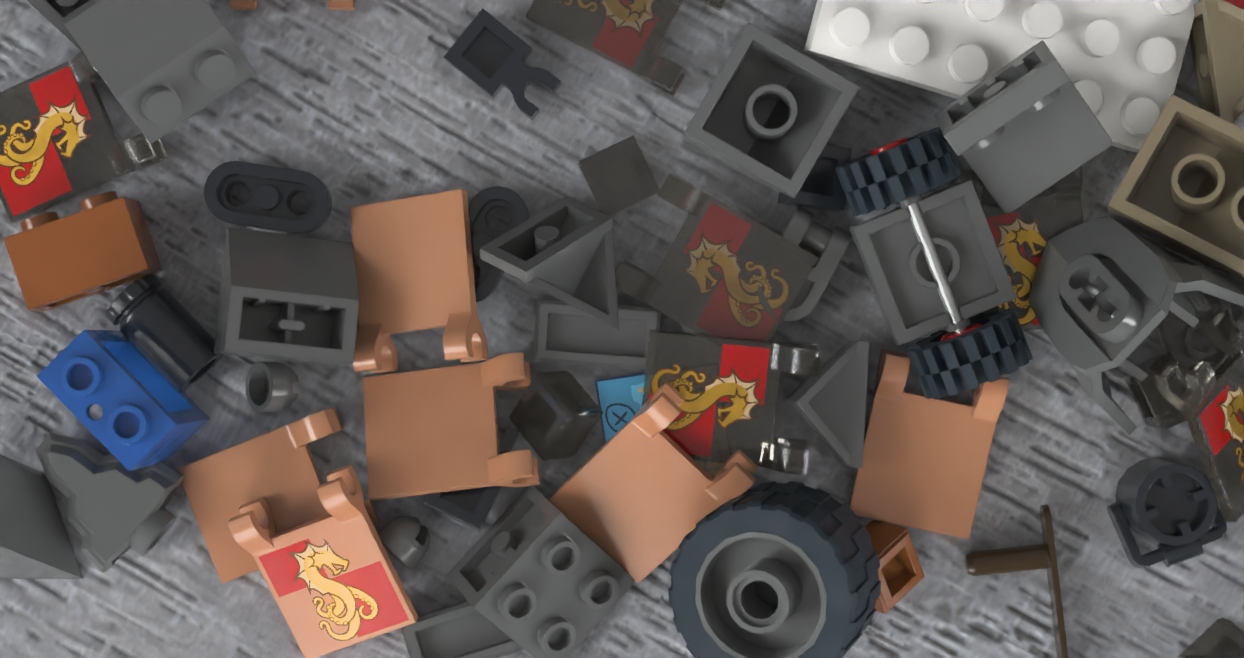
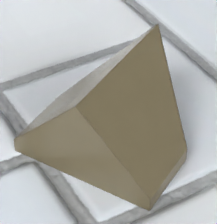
M1201 0L1194 5L1195 16L1189 35L1199 108L1230 123H1234L1244 112V10L1224 0Z

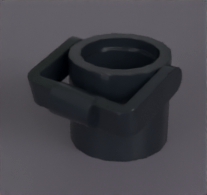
M1151 458L1140 460L1129 467L1118 482L1115 495L1116 503L1107 506L1108 514L1129 562L1134 567L1140 569L1162 561L1167 567L1199 556L1204 553L1203 545L1220 539L1227 531L1225 519L1218 506L1216 490L1208 477L1195 467L1165 459ZM1130 528L1140 535L1159 542L1157 545L1158 549L1141 555Z

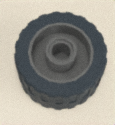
M776 481L761 483L756 488L748 489L741 496L733 498L716 508L695 524L696 528L684 537L678 547L680 549L679 553L672 561L669 573L671 575V587L668 589L669 604L672 605L674 613L673 621L677 632L681 633L687 643V649L694 658H843L871 622L876 611L874 608L875 603L880 596L881 581L878 574V569L880 568L877 552L873 549L870 541L871 536L865 525L862 526L853 515L854 512L845 503L841 504L831 497L830 493L820 488L814 489L805 486L804 483L789 481L788 483H776Z

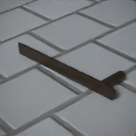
M1045 504L1040 506L1043 544L970 552L965 555L966 570L969 575L983 576L1047 569L1057 658H1068L1052 518L1049 506Z

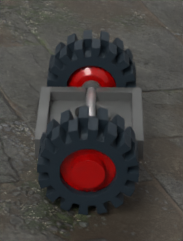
M940 127L919 133L913 137H905L893 141L835 168L854 216L867 214L893 203H896L898 207L849 228L894 343L900 346L932 333L930 334L931 337L920 339L906 350L924 397L926 399L932 397L938 399L947 394L949 396L956 395L965 389L972 390L980 387L982 383L1001 379V375L1011 374L1019 370L1018 367L1027 365L1033 357L1014 309H1004L999 312L993 311L983 317L976 316L969 319L971 316L1017 298L972 180L962 181L922 198V193L943 185L962 174L953 149L944 138Z

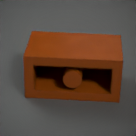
M116 191L101 193L80 201L81 212L60 219L57 212L40 214L20 223L23 232L3 238L27 309L49 311L136 281L145 275L162 272L163 270L139 201L126 197L118 198Z

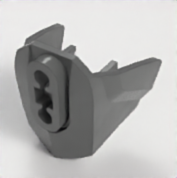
M1107 215L1072 227L1047 241L1035 272L1029 303L1040 325L1057 350L1074 366L1083 391L1130 435L1137 426L1112 398L1108 378L1104 371L1116 367L1123 373L1136 377L1142 382L1148 374L1138 364L1129 359L1128 356L1168 315L1169 310L1193 328L1200 321L1195 316V309L1191 299L1184 292L1199 290L1244 307V288L1226 274L1194 265Z

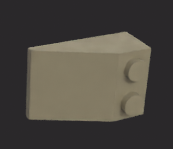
M1171 94L1108 204L1109 217L1165 248L1244 280V129Z

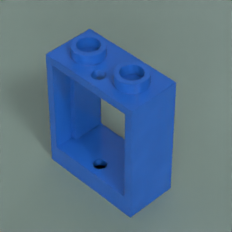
M83 330L37 375L43 384L128 471L159 464L162 461L166 462L210 419L184 391L178 393L120 331ZM94 404H98L103 410L102 417L98 420L91 418L89 414L90 407Z

